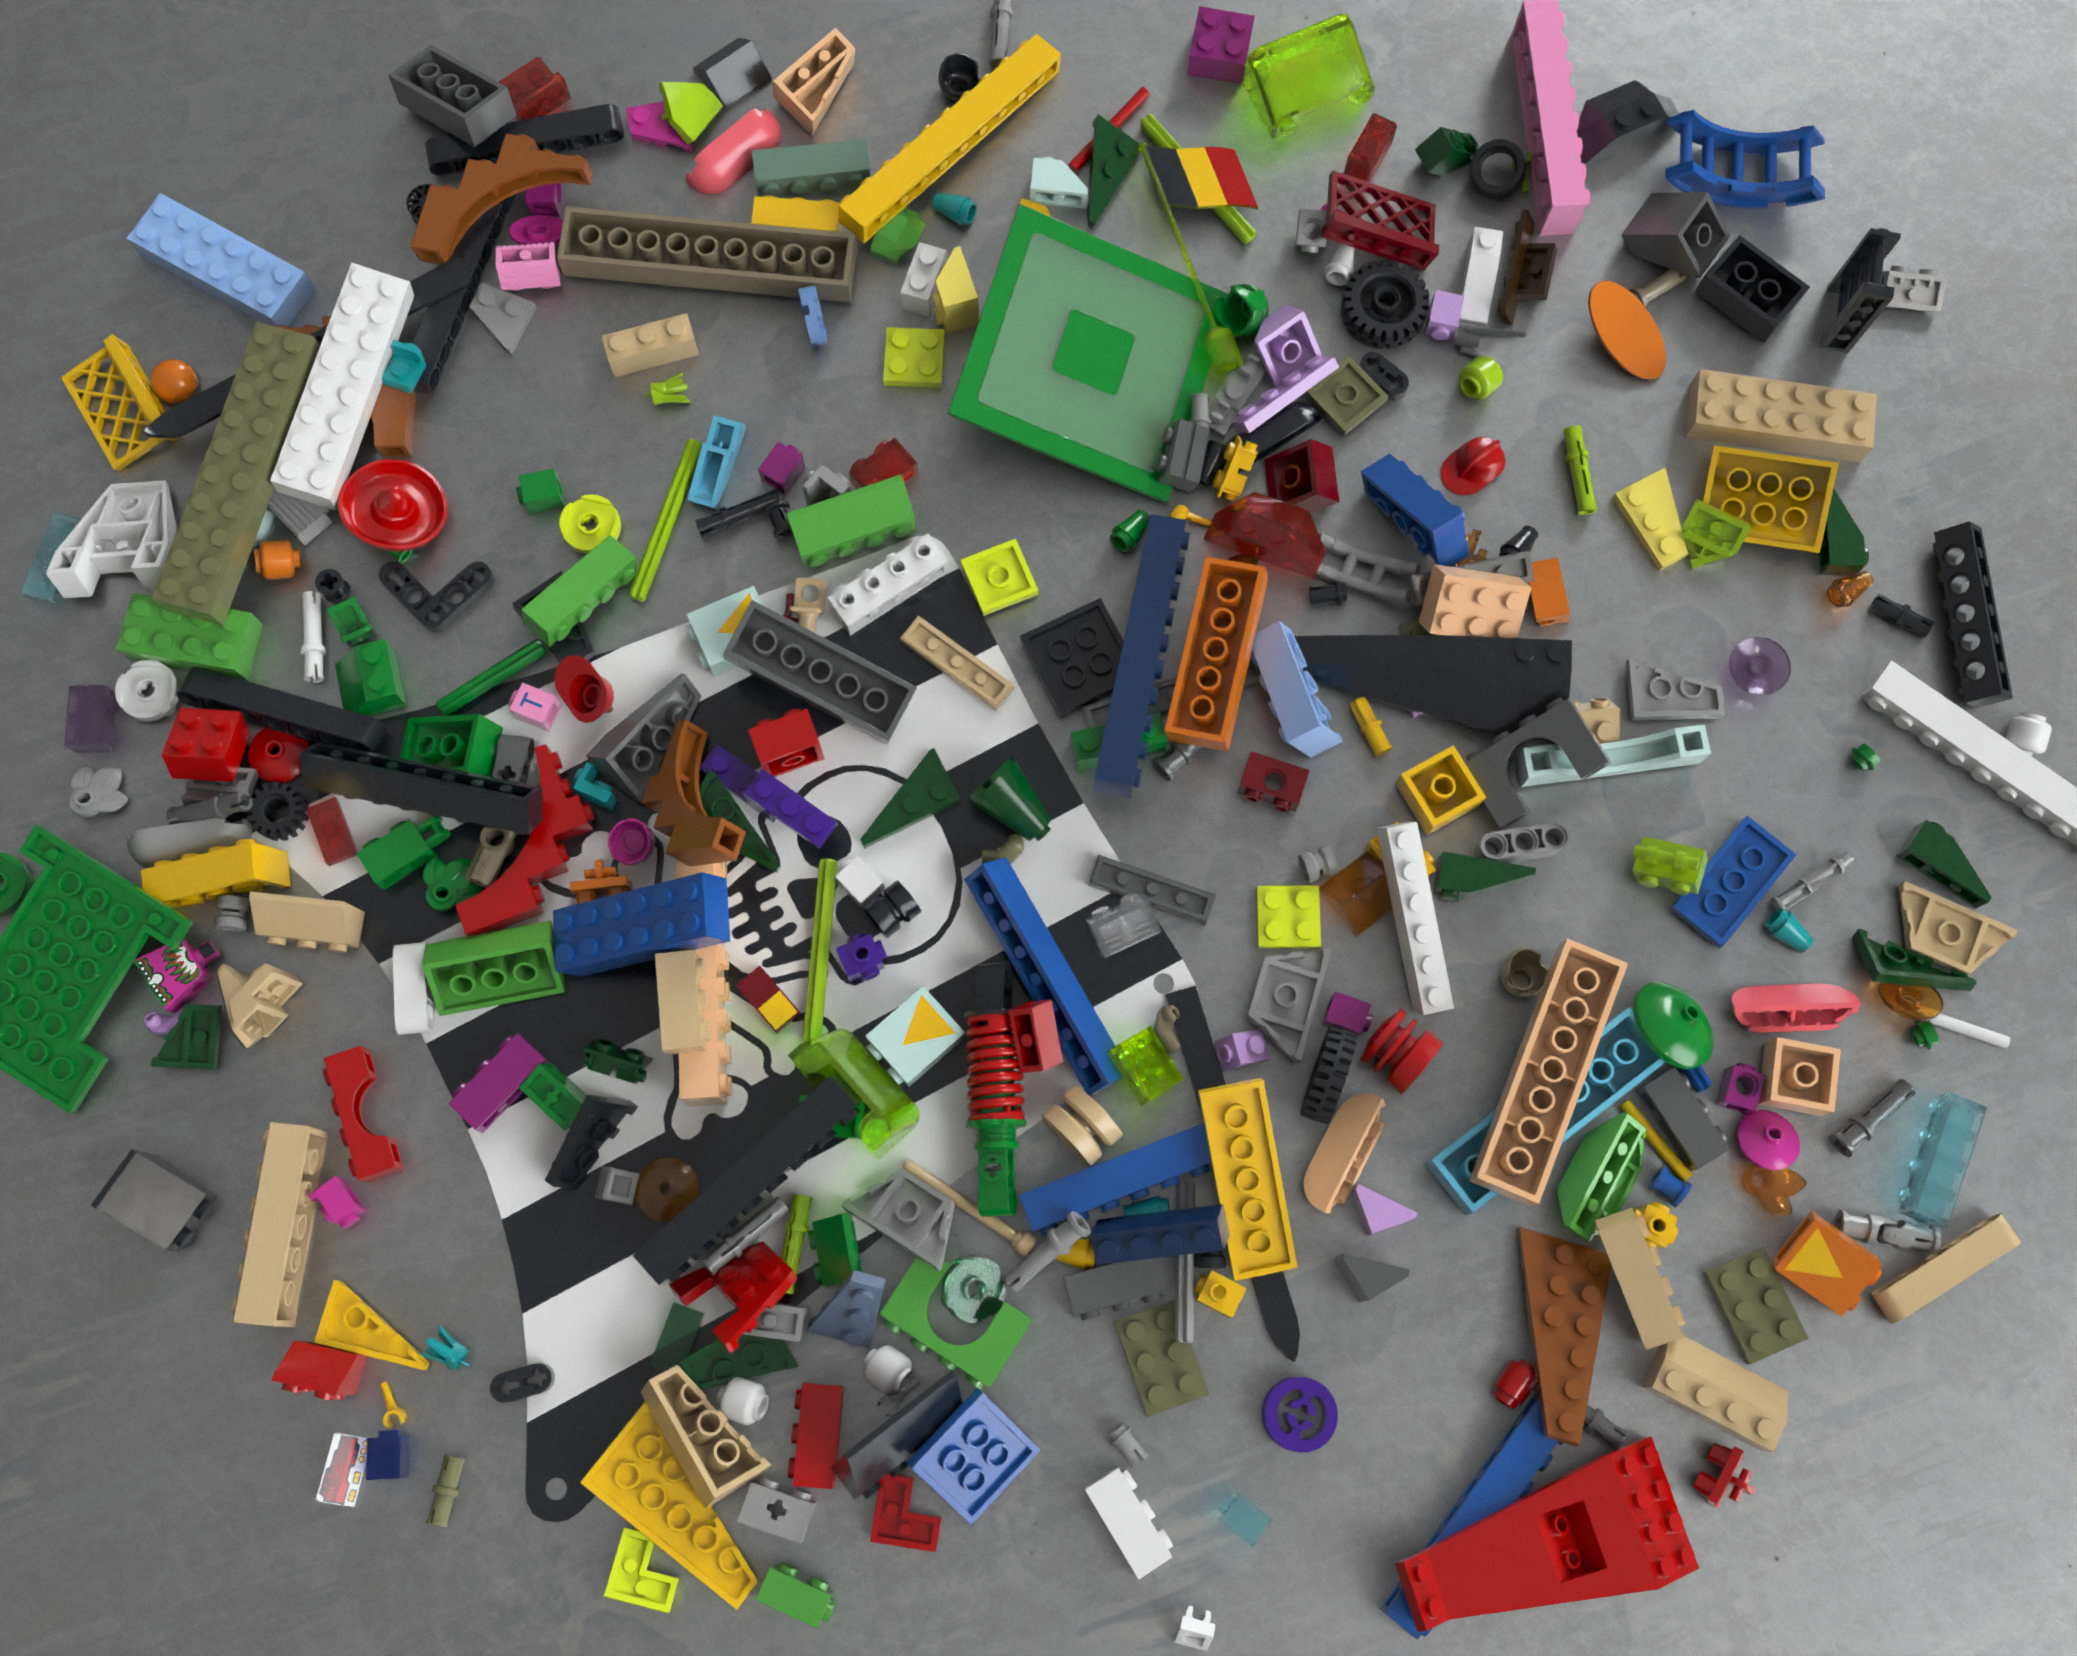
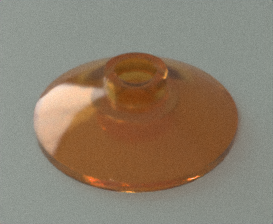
M1888 983L1879 984L1878 991L1882 1001L1892 1011L1908 1019L1917 1021L1932 1020L1938 1017L1943 1009L1942 997L1935 988Z
M670 1157L660 1158L649 1163L640 1172L635 1198L639 1208L646 1216L659 1222H670L699 1196V1181L694 1170L684 1161ZM663 1183H669L671 1186L670 1192L666 1195L660 1193V1186Z

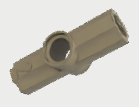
M484 827L480 834L481 843L465 878L483 888L493 884L505 858L514 850L516 834L505 829ZM504 836V840L500 845L491 846V842L495 837Z

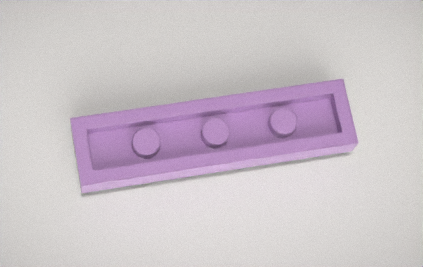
M1317 355L1305 363L1307 367L1300 372L1296 371L1283 379L1284 383L1278 388H1272L1261 395L1262 399L1255 405L1251 404L1238 412L1239 416L1231 421L1236 432H1252L1339 368L1335 357Z

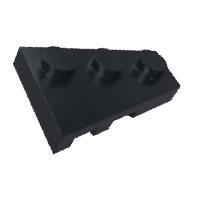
M562 571L513 602V609L521 618V609L562 576ZM580 621L571 628L569 634L563 640L554 642L550 647L544 643L559 661L573 655L584 657L587 660L594 657V650L584 625Z
M587 1095L551 1165L545 1181L552 1187L575 1189L598 1160V1150L608 1138H615L620 1131L617 1128L618 1124L627 1113L632 1116L638 1106L630 1100Z

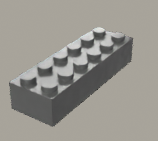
M751 600L723 653L725 660L885 744H888L917 689L911 683L754 600Z

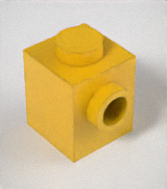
M1210 1270L1207 1276L1201 1274L1196 1282L1194 1292L1198 1295L1195 1301L1230 1319L1233 1318L1247 1288Z

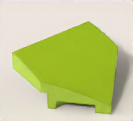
M658 83L659 93H663L664 114L661 115L663 121L668 120L686 144L694 142L724 106L702 83Z
M1697 499L1682 526L1683 532L1681 533L1685 539L1693 569L1737 554L1752 525Z

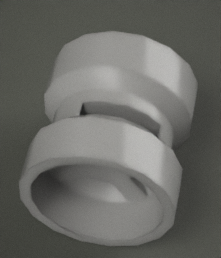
M1329 845L1319 847L1314 854L1305 852L1298 855L1302 874L1308 884L1318 881L1321 875L1330 877L1339 873L1336 857Z
M218 896L216 907L219 909V915L215 917L214 928L228 932H245L247 929L245 912L249 910L250 900L240 896Z

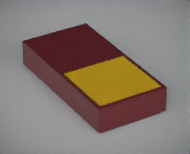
M760 965L736 985L776 1034L801 1014Z

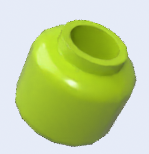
M1488 356L1476 357L1459 374L1461 391L1466 396L1477 400L1488 397L1503 382V372L1499 363Z

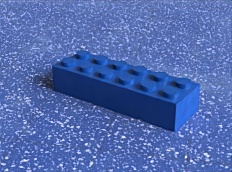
M701 872L553 910L555 972L585 976L654 960L655 954L696 950L730 942L727 878Z

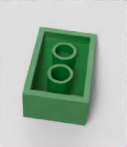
M480 714L408 718L399 758L493 777L497 744L500 735H502L503 727Z

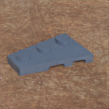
M854 1270L836 1290L835 1296L830 1301H826L817 1316L814 1315L809 1321L806 1331L841 1340L853 1346L869 1348L886 1279Z

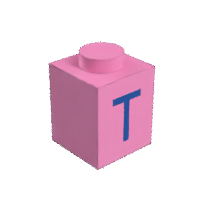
M522 683L519 690H515L511 695L509 710L516 719L549 732L562 704L555 695Z

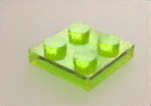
M1151 1026L1107 1051L1115 1067L1119 1070L1141 1106L1184 1080Z

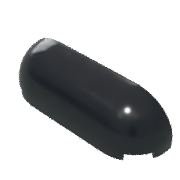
M1293 402L1252 432L1238 433L1225 446L1229 442L1234 443L1236 436L1241 438L1242 445L1244 446L1246 441L1257 444L1256 451H1258V454L1253 463L1255 465L1324 422V417L1316 408L1307 403ZM1239 468L1238 473L1241 474L1245 470Z

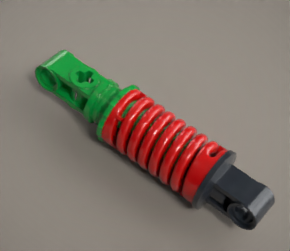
M1009 962L977 964L974 969L976 1010L965 1012L964 1019L968 1027H972L966 1031V1036L970 1039L966 1044V1049L969 1052L966 1057V1061L969 1064L966 1073L970 1077L966 1085L970 1089L967 1092V1099L971 1101L967 1104L970 1116L967 1119L966 1128L976 1130L977 1134L974 1150L978 1151V1211L981 1217L1014 1216L1017 1210L1015 1150L1019 1149V1142L1015 1140V1133L1017 1129L1026 1126V1120L1022 1106H1017L1024 1104V1098L1022 1096H1015V1094L1024 1091L1023 1084L1014 1083L1022 1081L1024 1074L1020 1071H1014L1019 1069L1020 1066L1017 1064L1019 1060L1014 1059L1017 1053L1015 1052L1016 1047L1013 1045L1015 1043L1012 1039L1014 1035L1012 1033L1009 1034L1013 1028L1010 1027L1012 1022L1009 1021L1010 1015L1007 1014L1012 1009L1011 988L1013 974ZM1000 1164L1001 1171L993 1173V1167H997Z

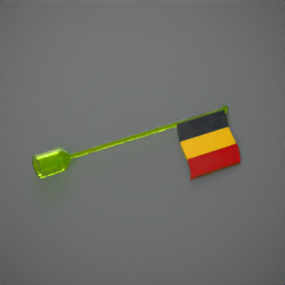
M1141 142L1138 144L1137 149L1143 154L1211 327V330L1204 338V344L1215 372L1220 375L1231 373L1241 367L1243 359L1231 329L1216 326L1170 207L1206 209L1235 206L1258 210V205L1234 149L1212 146L1171 149L1149 147L1147 143Z

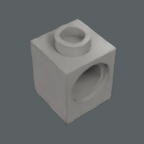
M1302 208L1299 210L1295 246H1301V252L1318 253L1319 248L1326 247L1327 239L1321 237V231L1326 223L1327 211ZM1308 223H1314L1319 228V236L1315 240L1308 239L1304 234L1305 226Z

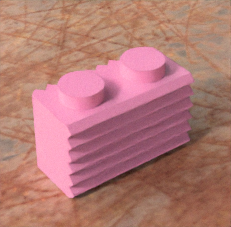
M546 242L544 244L539 243L537 245L535 243L532 245L521 244L520 246L516 244L515 246L509 245L508 247L505 245L500 247L498 245L496 247V269L502 290L512 289L520 291L524 288L541 287L549 289L553 286H561L560 265L553 242L549 244Z

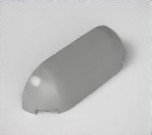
M211 818L136 830L135 837L126 836L127 847L136 863L143 868L154 867V863L157 861L181 860V856L184 854H204L211 847H230L236 845L235 842L238 840L251 839L252 824L247 819L225 823V818Z

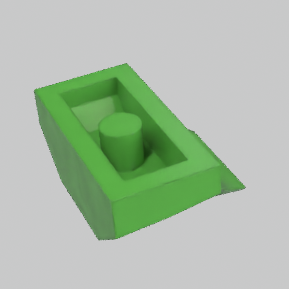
M905 207L874 235L870 248L871 256L897 266L904 253L915 249L927 223L920 218L919 213Z

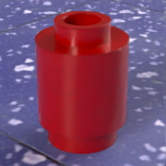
M1520 1359L1519 1362L1511 1360L1494 1384L1493 1397L1514 1411L1517 1405L1521 1406L1538 1383V1378L1535 1376V1368L1523 1359Z

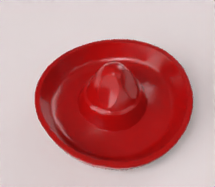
M382 459L364 465L346 480L338 496V512L349 532L363 543L381 550L401 552L421 548L439 535L447 519V500L438 481L426 469L407 460Z

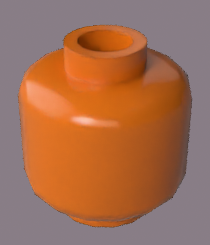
M288 540L262 541L259 544V549H254L257 573H262L266 580L290 579L295 574V568L301 567L299 549L292 550V545Z

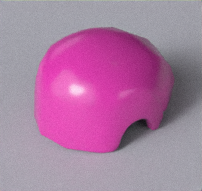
M627 818L618 822L609 832L608 847L611 855L622 864L637 865L645 862L654 851L656 843L654 833L643 821Z

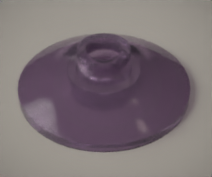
M1751 637L1743 640L1734 648L1729 660V669L1736 684L1746 692L1754 695H1769L1777 692L1786 684L1790 676L1791 664L1786 651L1777 642L1765 637ZM1753 665H1756L1760 668V674L1756 673L1752 669Z

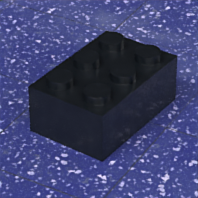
M1739 235L1704 275L1695 292L1765 343L1797 306L1810 286Z

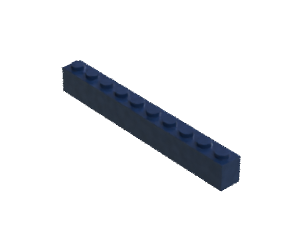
M1150 515L1096 768L1094 792L1131 798L1133 787L1139 788L1142 769H1137L1138 761L1145 760L1148 742L1143 741L1144 732H1151L1153 715L1148 714L1150 705L1156 706L1159 688L1154 687L1155 678L1161 679L1164 661L1159 659L1161 652H1167L1170 636L1165 634L1166 626L1172 627L1175 609L1170 608L1171 600L1177 601L1180 583H1176L1175 580L1176 575L1182 576L1185 558L1180 556L1182 550L1188 549L1190 532H1185L1186 520Z

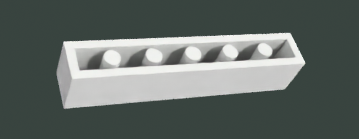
M1404 822L1376 828L1413 1012L1427 1015L1454 1009L1417 822Z

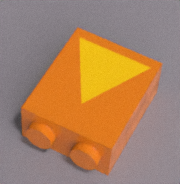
M1813 1211L1809 1212L1772 1259L1776 1271L1841 1317L1847 1310L1852 1311L1859 1304L1861 1292L1867 1285H1874L1882 1273V1270H1880L1882 1264L1876 1255Z

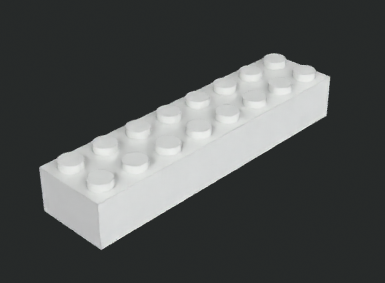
M351 262L270 479L277 492L337 510L340 490L349 477L383 384L381 378L393 356L391 344L394 340H399L415 296L410 281Z

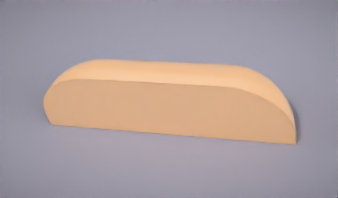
M1367 1093L1358 1094L1347 1099L1338 1108L1304 1176L1303 1186L1305 1195L1315 1208L1330 1214L1332 1213V1208L1337 1203L1343 1205L1348 1199L1382 1132L1384 1123L1379 1121L1381 1108L1385 1107V1101L1382 1097Z

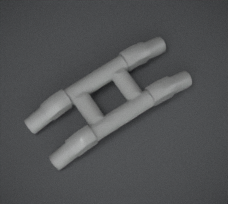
M1320 533L1316 543L1329 549L1330 552L1336 555L1346 557L1341 571L1314 559L1309 560L1306 570L1317 574L1318 577L1332 583L1339 581L1340 584L1345 583L1348 587L1376 595L1381 599L1405 602L1410 600V590L1380 583L1386 569L1396 574L1414 575L1421 572L1420 563L1406 562V560L1393 557L1389 558L1351 546L1349 543ZM1357 560L1374 565L1369 580L1352 575Z

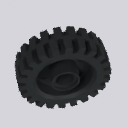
M1381 260L1379 265H1377L1376 261L1369 262L1368 267L1363 265L1359 268L1358 272L1355 271L1352 274L1343 293L1341 314H1343L1342 320L1344 325L1348 324V332L1350 334L1356 333V340L1360 342L1362 339H1365V345L1369 347L1372 346V343H1376V349H1383L1384 345H1388V349H1393L1397 343L1399 346L1405 345L1408 339L1411 341L1419 333L1429 309V291L1425 289V281L1423 279L1418 280L1419 273L1417 271L1409 272L1410 266L1404 264L1400 268L1398 267L1399 261L1393 260L1391 265H1388V260ZM1380 302H1386L1390 307L1382 306Z
M1329 1026L1311 1073L1300 1111L1301 1116L1327 1125L1330 1123L1350 1069L1358 1035Z

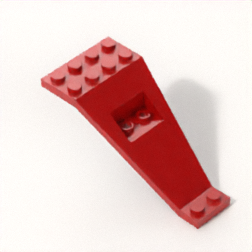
M1652 1436L1638 1439L1604 1454L1430 1547L1395 1563L1417 1632L1427 1631L1451 1619L1658 1590L1699 1569L1695 1553L1688 1539L1683 1520L1679 1514Z

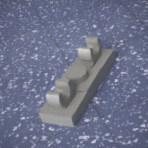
M1246 353L1242 354L1209 405V419L1212 421V425L1209 427L1210 432L1223 440L1233 426L1231 421L1239 416L1238 412L1245 407L1267 373L1264 363L1260 362L1261 359L1251 353L1249 355Z

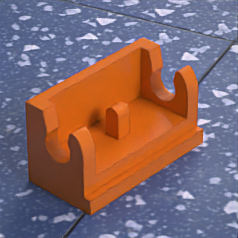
M1558 557L1531 562L1534 581H1530L1528 584L1532 587L1530 593L1536 622L1539 623V626L1568 623L1570 611Z

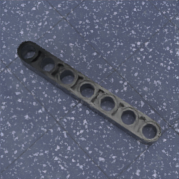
M603 104L506 123L505 126L498 129L475 147L453 134L429 138L425 142L430 172L434 175L446 176L464 172L468 159L477 161L482 159L490 160L491 158L498 159L506 134L516 136L518 134L527 135L535 140L540 151L547 149L560 154L619 142L624 138V129L619 107L614 104Z
M192 667L176 692V696L189 706L198 709L241 711L246 723L312 742L318 741L375 753L387 731L386 726L373 717L200 667Z

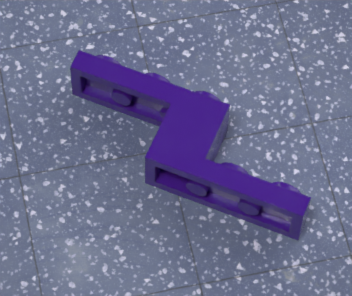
M719 744L716 745L700 766V771L706 775L709 770L714 771L729 792L773 823L776 819L818 849L821 848L838 825L837 821L763 769L758 773Z

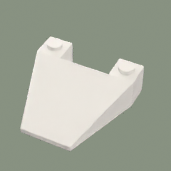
M167 481L110 484L55 551L47 569L46 575L63 598L92 597L100 575L110 573L133 572L148 593L154 592L177 531Z

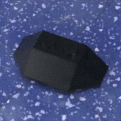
M1634 80L1587 100L1582 109L1577 129L1578 138L1581 137L1583 144L1582 154L1580 155L1581 163H1585L1587 166L1671 130L1672 128L1667 124V118L1680 114L1671 98Z

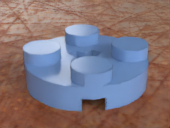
M816 287L798 288L811 347L828 343Z

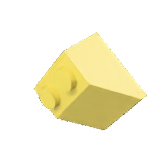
M955 247L935 281L936 293L932 294L935 306L933 312L937 325L943 324L946 334L977 326L979 322L978 296L961 247Z

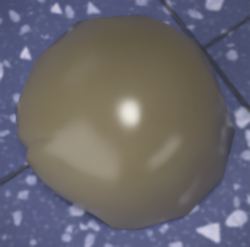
M1526 947L1514 951L1504 960L1500 975L1503 985L1511 995L1520 999H1528L1540 994L1549 971L1541 961L1542 954Z

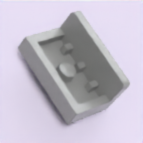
M823 465L816 471L812 470L808 473L802 487L807 506L851 491L850 482L845 476L839 472L834 474Z

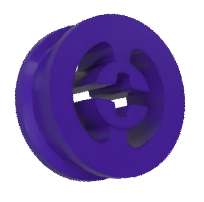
M1291 1377L1281 1380L1268 1391L1262 1404L1261 1416L1266 1433L1273 1442L1286 1450L1294 1452L1317 1450L1325 1445L1335 1432L1338 1422L1336 1402L1330 1391L1314 1379ZM1294 1390L1298 1391L1299 1396L1297 1399L1288 1401L1285 1404L1286 1407L1300 1409L1303 1406V1413L1317 1416L1316 1409L1311 1403V1398L1315 1397L1321 1408V1422L1314 1434L1304 1439L1300 1437L1301 1431L1311 1428L1314 1422L1299 1420L1296 1423L1297 1417L1295 1415L1283 1412V1420L1288 1426L1287 1432H1284L1277 1419V1409L1281 1399L1287 1393Z

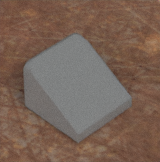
M602 1167L595 1198L632 1205L640 1174L612 1167Z

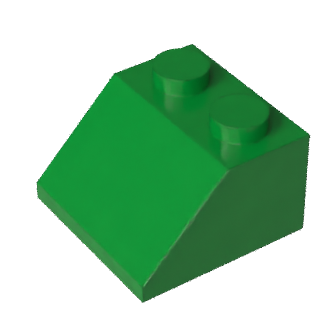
M386 639L357 645L335 664L343 709L371 716L407 706L397 654Z
M847 1212L812 1222L813 1230L808 1231V1238L811 1250L817 1249L819 1262L813 1263L816 1282H822L823 1288L840 1286L854 1270L862 1272L853 1216Z

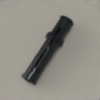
M776 488L729 508L721 507L719 512L697 519L695 523L701 537L704 538L726 528L731 530L734 528V525L764 514L765 507L775 501L784 499L779 488Z

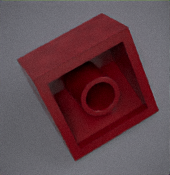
M1309 439L1264 459L1272 515L1317 512L1340 502L1333 448L1331 446Z

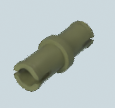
M444 1455L437 1485H433L432 1492L435 1494L426 1523L448 1527L454 1497H458L460 1492L457 1486L465 1459Z

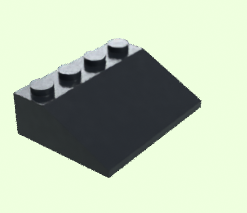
M953 1369L843 1454L831 1466L854 1500L861 1494L865 1499L869 1498L882 1487L878 1481L889 1473L894 1478L909 1465L905 1460L914 1452L916 1453L963 1403L957 1375Z

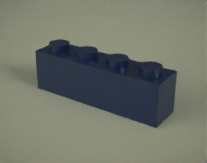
M1223 1204L1098 1219L1090 1233L1097 1265L1224 1250L1230 1235Z

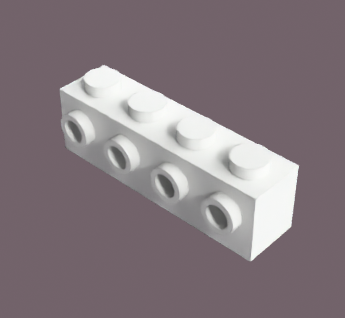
M929 533L923 537H914L906 544V548L898 553L892 552L886 555L881 560V564L873 569L867 568L861 571L853 582L836 587L831 592V596L828 597L830 608L851 636L949 572V562Z

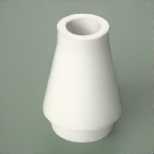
M1339 243L1338 249L1325 268L1326 279L1329 283L1335 286H1344L1348 283L1353 274L1355 248Z

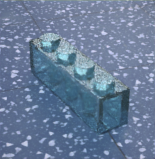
M1952 1092L1938 1095L1932 1100L1928 1110L1931 1117L1928 1126L1923 1128L1919 1136L1921 1147L1918 1156H1915L1910 1163L1909 1173L1911 1177L1908 1185L1904 1186L1900 1193L1899 1203H1901L1898 1213L1929 1226L1946 1227L1949 1225L1987 1110L1986 1106Z

